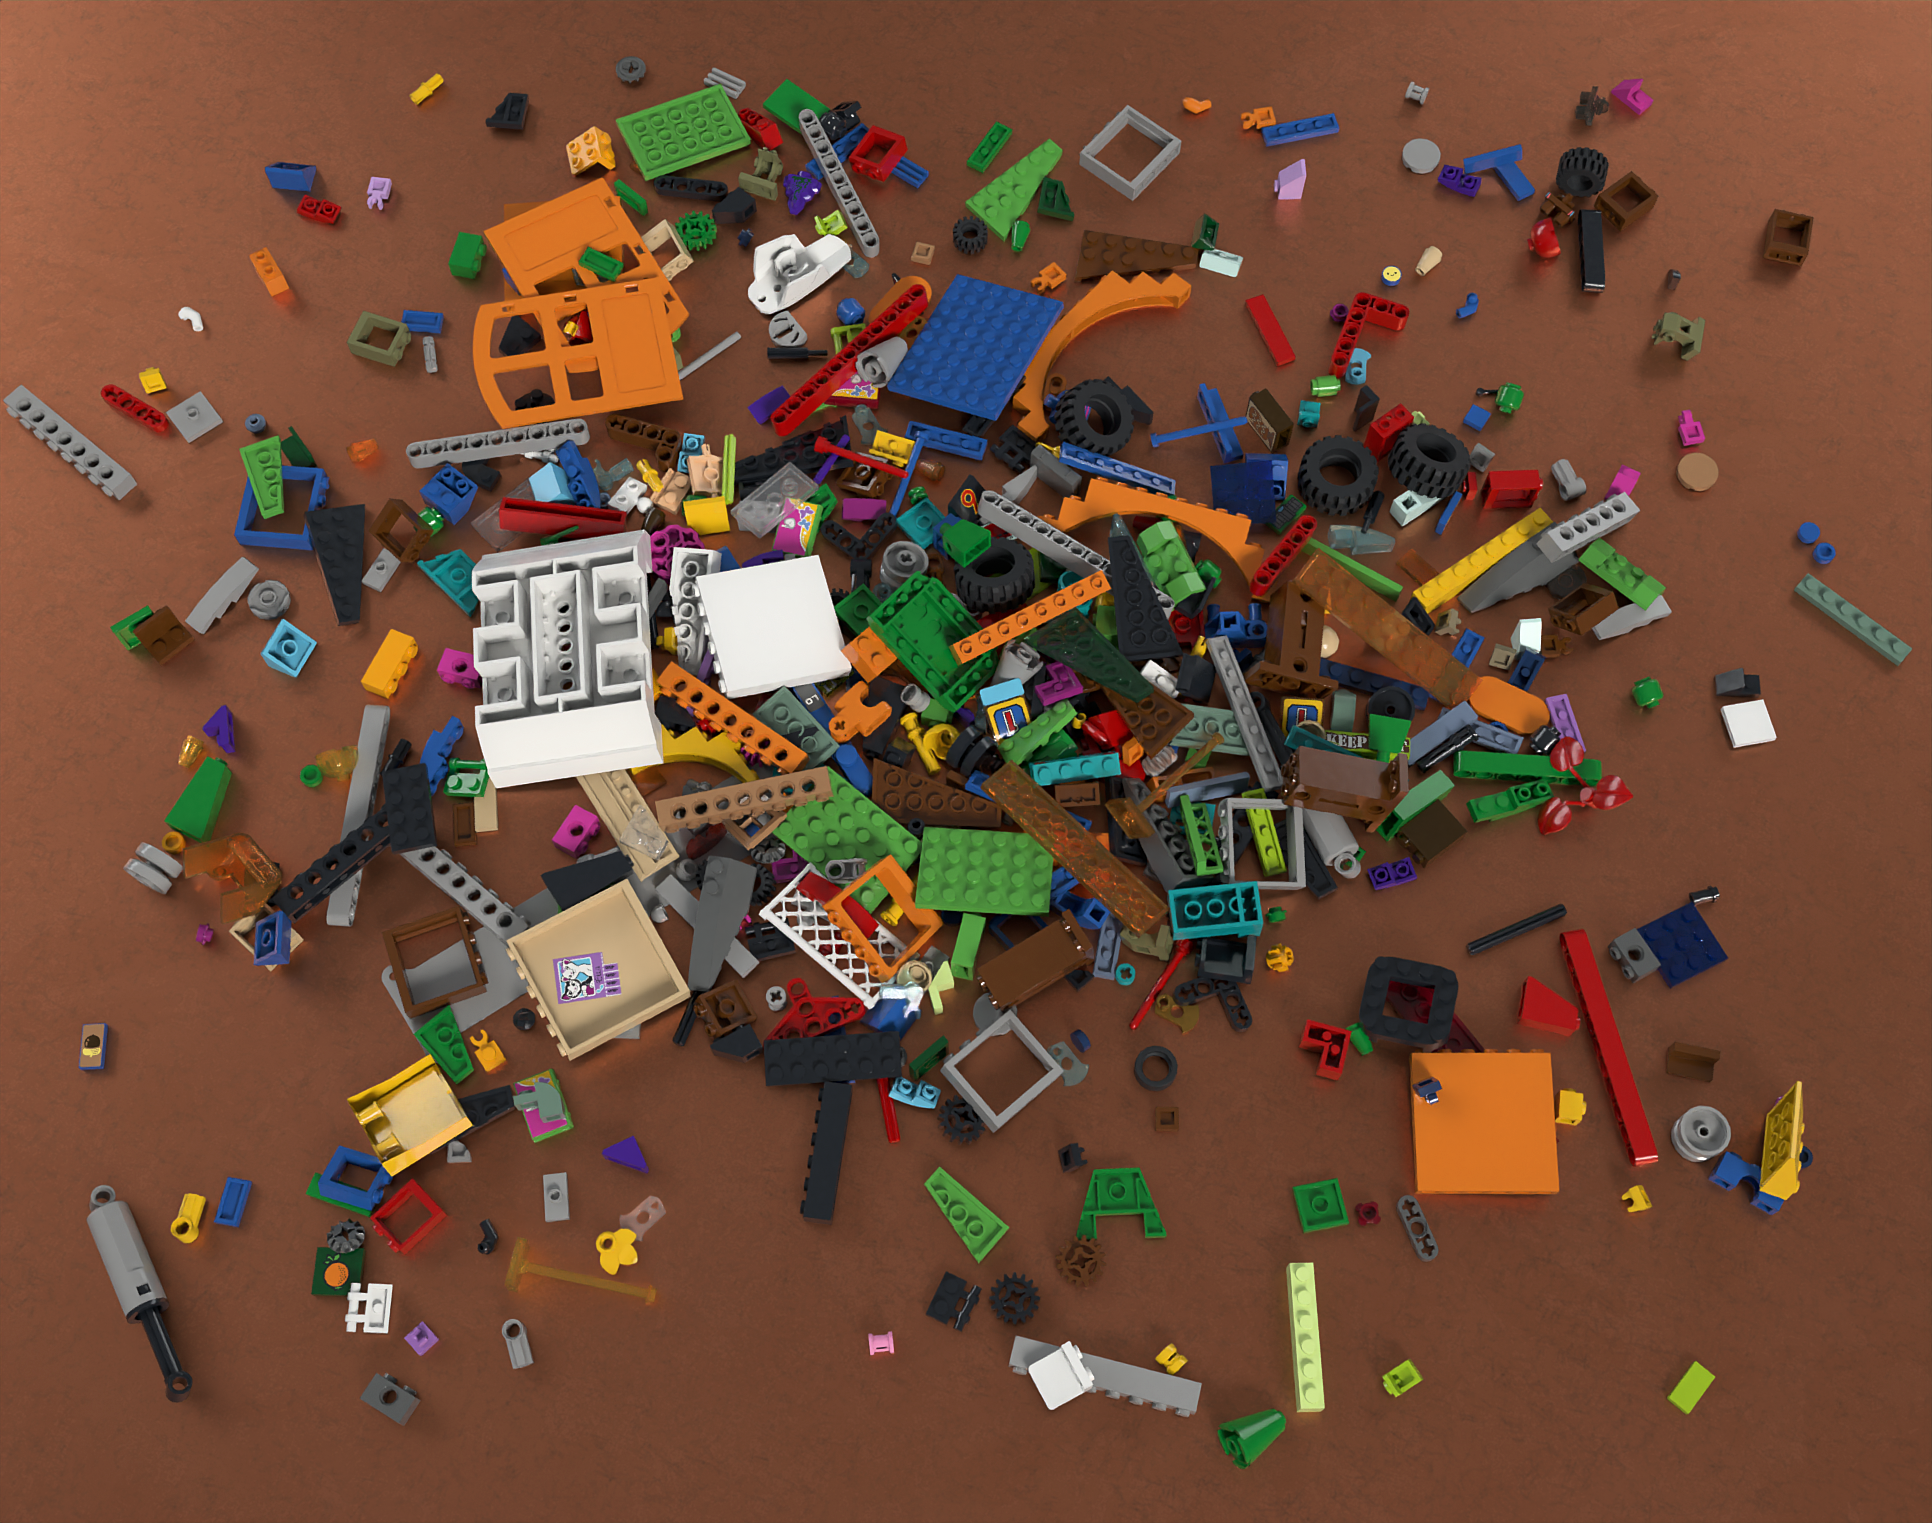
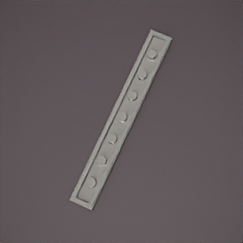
M1227 635L1208 638L1206 641L1208 650L1262 788H1264L1265 792L1279 790L1283 784V777Z

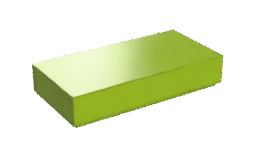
M1694 1361L1667 1399L1687 1415L1709 1387L1715 1376L1697 1361Z

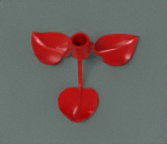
M1569 736L1562 738L1553 748L1550 755V763L1554 769L1560 772L1566 771L1569 768L1570 772L1584 786V789L1580 792L1581 801L1566 800L1562 803L1557 797L1548 799L1541 806L1538 814V826L1542 835L1558 832L1570 823L1572 812L1567 805H1580L1582 807L1588 805L1593 809L1609 810L1626 803L1634 797L1624 781L1616 775H1607L1600 779L1597 783V790L1590 787L1573 768V766L1582 763L1584 751L1581 744Z

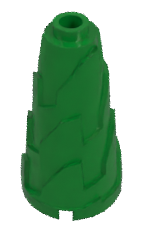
M1061 729L1058 733L1053 732L1050 735L1049 741L1044 746L1039 745L1032 752L1034 756L1029 761L1023 760V763L1018 766L1019 770L1015 774L1011 773L1004 783L1024 792H1029L1035 788L1031 784L1029 763L1083 755L1082 753L1077 754L1075 752L1079 748L1068 734Z

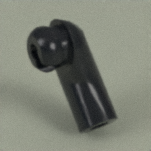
M486 1219L479 1224L485 1235L481 1244H478V1251L481 1254H490L498 1241V1234L491 1220Z

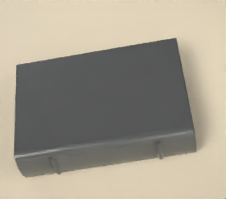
M1039 444L1031 452L1030 468L1036 465L1037 477L1063 498H1069L1070 495L1079 496L1082 477L1066 464L1059 462L1056 456Z

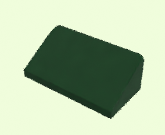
M1204 213L1195 223L1191 247L1213 251L1219 223Z

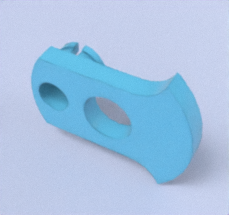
M1355 348L1345 374L1346 382L1355 385L1365 383L1366 361L1371 358L1369 352ZM1352 363H1359V364L1361 365V368H1360V367H1354V368H1352V367H1351V364H1352Z

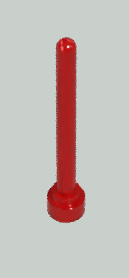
M819 436L816 440L815 452L821 454L830 452L904 479L909 475L906 470L832 445L825 437Z
M1181 939L1176 942V952L1130 1021L1129 1027L1134 1030L1139 1026L1183 956L1190 954L1194 949L1195 945L1190 940Z

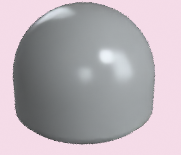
M685 858L677 864L675 872L680 880L690 881L696 877L698 866L693 860ZM684 866L691 867L692 874L687 873Z

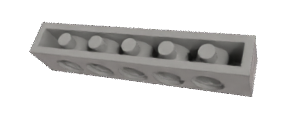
M1626 492L1618 496L1613 494L1605 502L1603 500L1598 502L1593 509L1588 507L1579 516L1578 514L1573 515L1566 523L1561 521L1554 529L1551 527L1546 529L1541 534L1542 538L1537 542V546L1549 561L1553 563L1630 522L1640 509Z

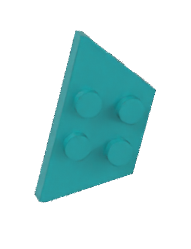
M461 549L452 551L449 554L435 556L436 559L430 561H418V567L471 617L479 602V599L472 591V570L476 563Z

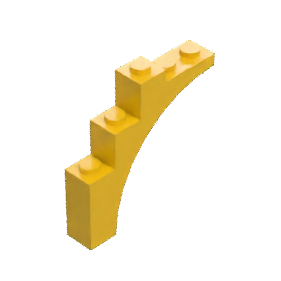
M663 724L661 725L664 763L680 761L699 762L724 770L742 783L760 780L754 769L749 770L746 766L748 764L747 760L741 754L742 743L739 741L737 743L732 742L726 737V732H722L709 740L704 731L700 732L695 726L676 738L671 729L667 730ZM661 764L628 769L633 774V776H635L648 768L655 767Z

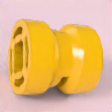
M1173 1343L1169 1344L1155 1358L1160 1365L1166 1367V1372L1172 1376L1188 1362L1184 1355H1180L1177 1352V1348Z

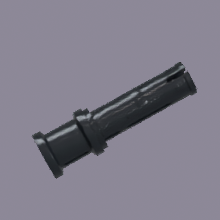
M1467 724L1464 730L1456 735L1452 734L1448 742L1420 761H1417L1416 764L1423 773H1426V771L1454 752L1463 751L1466 745L1472 741L1479 740V737L1474 729Z

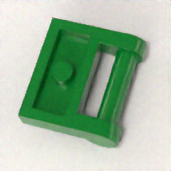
M451 758L449 761L450 770L443 793L447 796L484 797L489 780L485 759L479 761ZM461 768L481 769L479 774L460 773Z

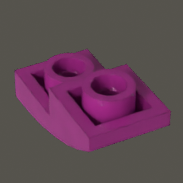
M842 499L843 520L876 521L880 515L886 513V500Z

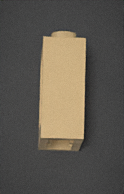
M664 219L641 238L650 253L669 238H673L681 254L661 268L667 280L670 281L676 274L686 269L694 260L676 228ZM638 245L637 247L640 253H644L640 245Z
M261 900L259 903L254 904L249 909V913L242 919L237 920L229 932L254 955L255 948L243 937L256 926V922L262 920L266 915L275 913V911ZM292 927L290 953L303 941L302 937ZM264 965V966H265L269 971H272L277 965Z

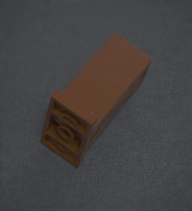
M1288 580L1270 595L1264 660L1258 662L1243 674L1246 684L1316 701H1322L1338 689L1339 681L1333 680L1329 676H1319L1326 590L1319 589L1315 585L1308 586L1300 584L1296 580Z
M1299 746L1294 753H1291L1289 760L1281 768V776L1283 777L1281 787L1283 805L1362 819L1363 823H1365V831L1371 833L1380 826L1409 793L1407 754L1398 753L1390 763Z
M1070 909L1061 913L1062 918L977 969L979 975L976 978L984 992L989 990L990 995H988V998L995 1010L1000 1009L1001 1012L1005 1013L1084 964L1088 966L1094 962L1093 946Z

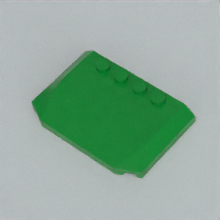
M917 570L866 619L871 630L939 704L954 713L995 673L999 663L996 652L998 648L995 647L958 666L949 646L983 630V628L938 579L934 577L928 578Z

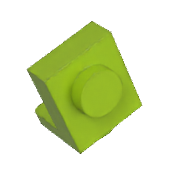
M839 210L824 219H821L818 215L814 217L816 221L815 228L820 235L826 236L831 234L836 236L848 228L843 214Z
M1411 1359L1406 1360L1382 1376L1385 1380L1383 1382L1384 1387L1390 1394H1394L1395 1397L1423 1380Z

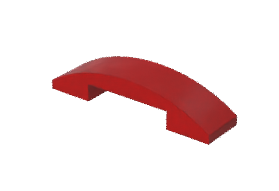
M809 872L796 887L799 892L812 902L817 900L822 905L842 891V889L812 872ZM847 896L842 900L841 906L868 940L879 927V924L851 896Z

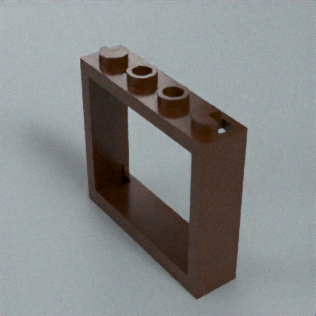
M459 906L382 932L404 1011L410 1019L488 992L486 984H489L486 972H481L480 964L483 961L479 951L475 952L473 946L477 944L473 931L469 932L467 926L471 924L468 913H463ZM458 921L476 984L415 1005L397 942Z

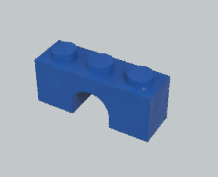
M1726 1151L1719 1156L1708 1180L1728 1191L1735 1188L1739 1180L1747 1181L1754 1190V1196L1750 1204L1770 1215L1778 1212L1784 1202V1199L1759 1191L1761 1167L1743 1161L1742 1157L1734 1152Z

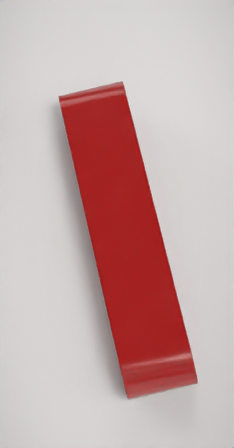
M1310 515L1302 516L1258 568L1249 585V590L1253 595L1264 596L1309 542L1317 527V521L1314 517Z

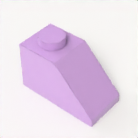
M1301 159L1279 172L1278 179L1274 180V192L1278 193V199H1301L1306 179L1305 159Z

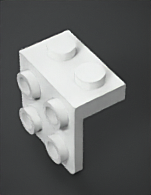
M1070 1341L1061 1345V1348L1056 1352L1035 1362L1028 1368L1029 1374L1047 1408L1050 1410L1090 1390L1093 1386L1094 1376L1088 1366L1083 1367L1080 1361L1083 1358L1077 1345L1072 1346Z

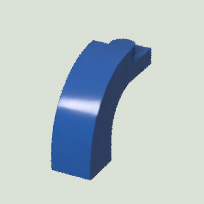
M1068 890L1050 901L1049 910L1062 917L1061 913L1070 909L1078 924L1087 929H1100L1111 912L1109 908L1096 898L1085 899Z

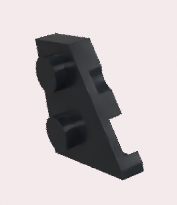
M508 93L504 101L496 107V113L491 118L488 117L486 119V126L523 130L529 102L528 94Z
M518 315L512 316L499 345V351L505 357L525 354L542 339L541 334Z

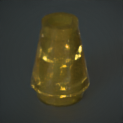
M189 735L186 740L183 739L177 764L190 769L204 749L202 747L204 741Z

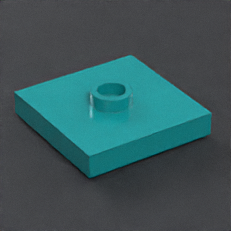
M926 497L898 517L896 521L897 526L914 544L925 549L933 543V528L945 516Z

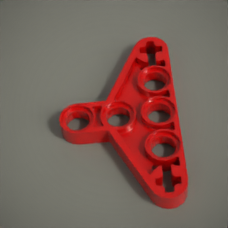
M793 978L787 984V992L793 1007L765 1040L780 1039V1036H783V1039H788L789 1034L792 1032H798L800 1038L825 1036L864 1017L866 1007L859 998L812 997L805 981L801 978ZM797 983L802 984L804 987L803 991L800 994L792 993L793 985ZM804 1003L812 1005L811 1011L807 1014L800 1012V1007ZM854 1004L859 1007V1012L856 1014L851 1011ZM843 1007L845 1008V1011L848 1012L847 1015L849 1018L847 1019L845 1018V1015L841 1010V1008ZM833 1013L841 1015L840 1021L836 1024L829 1022V1017ZM814 1022L819 1023L820 1030L817 1033H810L808 1030L810 1024Z

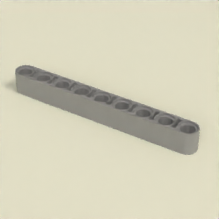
M810 109L802 110L799 113L800 131L856 241L865 256L870 258L877 256L880 250L879 237L816 114Z
M571 419L414 442L407 446L406 454L414 468H427L446 465L447 463L454 464L560 448L568 440L574 441L576 446L583 445L589 441L590 434L584 420Z

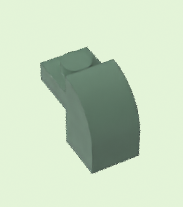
M1345 689L1336 690L1331 694L1330 730L1352 732L1356 709V694Z
M535 1082V1092L525 1090L520 1092L519 1095L513 1096L514 1105L518 1111L538 1107L543 1123L566 1118L563 1099L550 1084Z

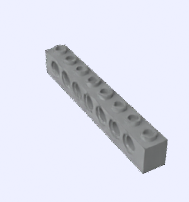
M23 385L17 387L3 400L8 407L6 411L13 418L19 417L20 423L25 428H32L34 430L33 433L41 441L43 439L48 441L47 445L53 451L59 450L61 457L68 463L72 461L75 464L74 467L81 474H88V479L96 486L100 484L102 486L101 489L109 497L113 495L120 500L137 485L129 472Z
M434 846L400 854L506 946H508L506 940L530 929L529 925L531 923L524 916L518 917L513 913L515 910L507 902L502 904L498 900L499 896L492 889L486 890L482 887L484 883L475 875L473 877L469 876L466 867L460 862L455 864L451 860L453 857L446 850L442 849L440 851ZM434 855L431 860L425 861L427 856ZM444 868H449L447 873L440 874ZM465 881L463 886L456 887L458 882ZM481 894L479 899L471 900L474 895ZM490 908H496L494 913L487 914V911ZM506 921H512L509 927H502Z

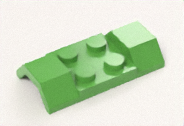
M1171 520L1155 523L1139 534L1136 543L1159 591L1174 600L1175 605L1172 611L1175 610L1174 608L1180 601L1191 594L1207 590Z
M1599 537L1588 547L1579 558V561L1646 611L1654 600L1664 593L1666 587L1652 576H1647L1642 569L1635 567L1626 557L1619 555L1615 552L1616 549Z

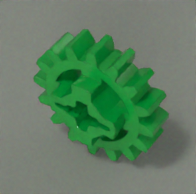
M692 211V215L685 213V218L679 217V223H675L678 234L690 251L693 247H696L697 251H699L701 246L706 249V244L712 245V239H716L717 228L715 221L710 219L709 214L703 216L702 211L699 214Z

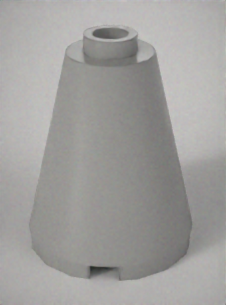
M893 337L861 352L857 356L858 361L856 362V369L865 382L869 380L875 388H881L888 384L908 351L905 340Z
M1009 640L1003 649L990 687L1017 678L1021 680L1023 685L1043 666V661L1040 663L1038 660L1041 656L1026 643L1021 642L1019 645L1014 643L1016 640Z

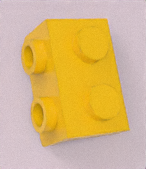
M877 430L872 449H869V453L873 454V456L893 460V465L904 467V464L907 465L915 441Z

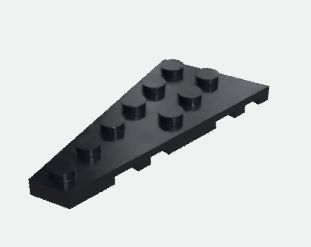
M846 415L840 417V421L833 424L830 422L824 424L823 428L819 430H810L786 440L777 448L773 449L770 447L765 449L763 454L758 456L751 455L735 462L734 485H739L738 481L775 476L783 478L818 472L831 453L821 454L815 452L816 440L819 436L827 438L832 445L836 446L844 434L849 436ZM850 440L844 448L851 451ZM839 456L830 470L853 467V460Z
M365 504L306 511L303 516L337 626L356 624L360 620Z
M1129 535L1108 537L1120 662L1183 657V651L1179 646Z

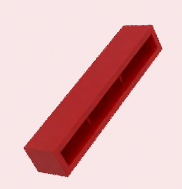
M503 497L499 508L500 529L551 536L578 526L577 530L562 537L588 539L625 533L627 528V512Z

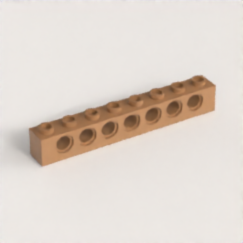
M827 766L655 801L661 830L663 832L666 831V833H675L679 831V828L687 827L694 829L700 827V824L708 822L709 824H718L723 819L728 818L737 820L747 814L761 815L766 810L771 809L781 811L786 809V806H804L814 800L816 802H824L829 800V797H834L829 770ZM807 784L815 785L812 791H804V787ZM785 789H793V793L791 795H783V791ZM765 793L772 794L771 798L766 801L761 800L762 795ZM742 798H750V802L748 804H740ZM729 802L726 809H719L720 803ZM701 806H707L705 813H697ZM679 811H686L683 818H676V814Z

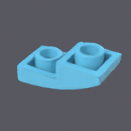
M684 433L682 452L680 451L678 472L689 473L688 457L702 455L701 445L705 442L704 435Z
M896 1077L893 1081L889 1097L910 1105L934 1109L941 1090L923 1080L917 1085L903 1077Z

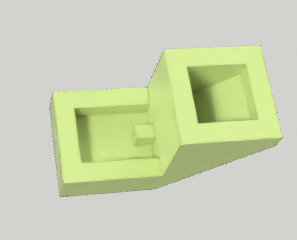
M948 961L943 962L928 988V995L934 1015L943 1013L939 992L954 988V980Z

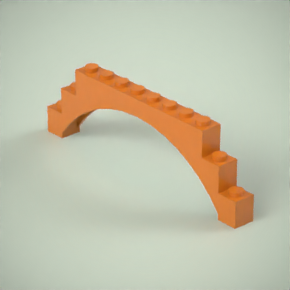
M1113 270L1108 275H1104L1097 286L1090 288L1086 296L1082 300H1078L1074 304L1073 309L1065 312L1060 321L1052 326L1024 373L1026 379L1012 397L1013 408L1023 415L1017 423L1018 429L1036 443H1041L1049 435V424L1045 422L1043 412L1045 383L1057 357L1074 337L1095 322L1125 310L1147 306H1174L1178 309L1190 297L1192 286L1174 272L1169 277H1165L1160 284L1145 272H1142L1138 277H1133L1130 283Z
M1102 477L1091 478L1084 502L1081 501L1082 498L1070 495L1069 498L1064 497L1058 520H1055V516L1044 514L1043 517L1038 515L1039 519L1064 534L1086 523L1116 515L1141 514L1168 518L1199 531L1215 542L1237 565L1248 585H1250L1255 572L1261 566L1265 549L1261 548L1262 545L1253 542H1250L1249 545L1245 544L1251 525V520L1248 519L1247 515L1236 513V516L1228 514L1227 510L1216 508L1215 511L1208 509V505L1196 503V505L1188 504V500L1183 498L1169 499L1168 495L1156 492V495L1150 494L1147 489L1136 487V490L1128 488L1127 484L1116 482V485L1108 483V479ZM1278 580L1264 596L1252 595L1251 600L1270 605V595L1276 591Z

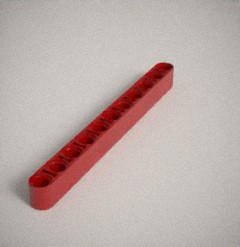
M921 284L911 286L781 404L770 417L775 433L778 436L790 434L857 372V356L861 352L897 336L922 313L929 304L925 287Z
M1583 928L1562 932L1559 936L1561 948L1630 1163L1633 1167L1655 1163L1658 1161L1657 1149L1587 934Z

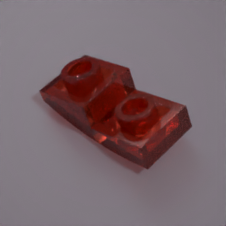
M718 823L715 826H711L706 832V838L700 834L695 839L692 838L686 846L688 858L691 860L697 859L714 848L727 834L725 825Z

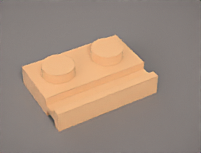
M669 468L661 480L663 488L660 492L654 491L650 499L659 508L676 515L682 506V501L686 500V497L690 494L692 486L689 476Z

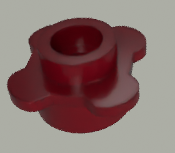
M1371 1201L1370 1203H1358L1355 1210L1359 1215L1358 1223L1361 1226H1365L1368 1223L1378 1224L1381 1221L1376 1202Z

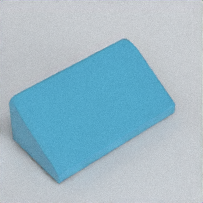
M1017 678L980 690L982 706L986 707L1023 695L1024 689L1021 680Z

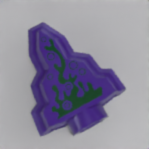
M799 171L797 175L788 174L784 177L783 187L786 188L785 194L789 198L788 208L790 214L797 215L804 208L805 203L812 200L814 194H818L822 187V183L812 178V175L808 172Z

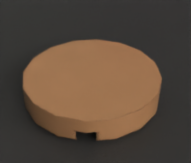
M1691 453L1681 459L1677 466L1676 475L1684 487L1695 489L1694 491H1704L1714 485L1718 478L1719 469L1711 457L1702 453Z

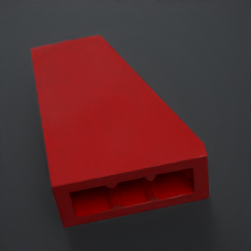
M1528 976L1522 986L1517 1024L1566 1036H1571L1575 1030L1579 1029L1581 1019L1577 1017L1578 1008L1534 977Z

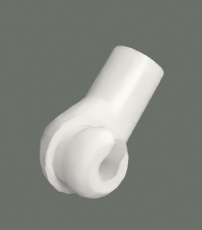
M190 307L181 308L178 313L179 317L184 320L190 319L194 331L203 330L200 313Z

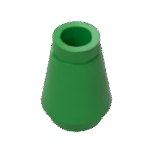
M1015 221L1014 225H1012L1011 249L1014 251H1022L1031 231L1030 225L1025 221Z
M1358 1023L1345 1028L1351 1031L1350 1041L1360 1052L1361 1056L1373 1051L1369 1037L1364 1034Z

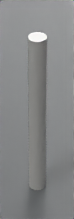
M736 331L678 372L679 379H683L738 341L741 335Z

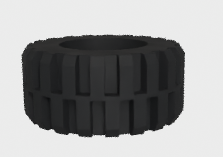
M1089 379L1079 383L1063 394L1056 405L1057 412L1054 413V420L1057 421L1055 428L1056 431H1059L1060 435L1058 437L1060 441L1063 440V442L1107 457L1121 450L1131 439L1134 425H1132L1134 415H1131L1132 407L1130 404L1128 405L1127 397L1120 393L1119 388L1116 386L1112 387V384L1107 381L1102 382L1100 379ZM1085 406L1094 409L1101 417L1104 427L1103 435L1095 432L1089 426L1085 417Z
M1425 423L1413 424L1404 428L1398 435L1388 455V466L1393 477L1397 478L1398 482L1406 486L1409 491H1414L1420 496L1425 495L1427 498L1437 497L1438 499L1445 496L1448 497L1459 489L1471 466L1469 451L1467 447H1464V443L1456 439L1454 434L1446 432L1447 430L1443 428H1437L1435 425L1428 426Z
M1335 435L1334 438L1327 436L1323 437V441H1315L1313 446H1309L1300 464L1297 479L1298 489L1302 491L1301 496L1304 500L1308 499V505L1312 508L1314 506L1317 507V511L1321 513L1325 511L1328 512V515L1334 516L1335 513H1338L1339 516H1345L1347 512H1350V514L1357 512L1358 508H1363L1367 501L1371 499L1377 483L1379 468L1376 465L1377 460L1375 456H1371L1372 451L1368 447L1364 448L1363 443L1359 440L1357 442L1353 441L1352 437L1342 438V435ZM1327 466H1340L1349 470L1356 481L1345 486L1334 485L1323 478L1320 470Z
M991 537V547L965 568L955 561L954 575L957 594L965 605L967 604L973 610L977 609L980 613H1006L1009 609H1017L1019 604L1023 605L1027 598H1030L1035 588L1032 555L1021 543L1018 544L1015 540H1007L1005 537H1000L999 539ZM993 573L1005 574L1003 576L994 578L984 577L986 575Z

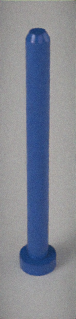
M1243 416L1161 435L1152 433L1151 442L1153 447H1159V443L1244 425L1248 420L1247 417Z
M916 431L914 436L916 442L905 469L909 475L907 478L901 479L889 511L895 518L923 443L929 439V435L921 431Z

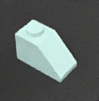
M1541 618L1522 619L1517 624L1511 636L1512 648L1516 649L1515 660L1521 659L1526 648L1537 653L1540 652Z

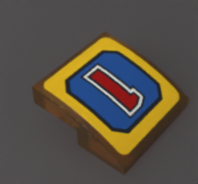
M1024 694L983 707L990 727L991 737L998 742V746L1004 740L1019 732L1021 728L1033 722Z
M1281 697L1279 726L1286 739L1293 725L1297 726L1306 720L1319 722L1323 727L1325 699Z

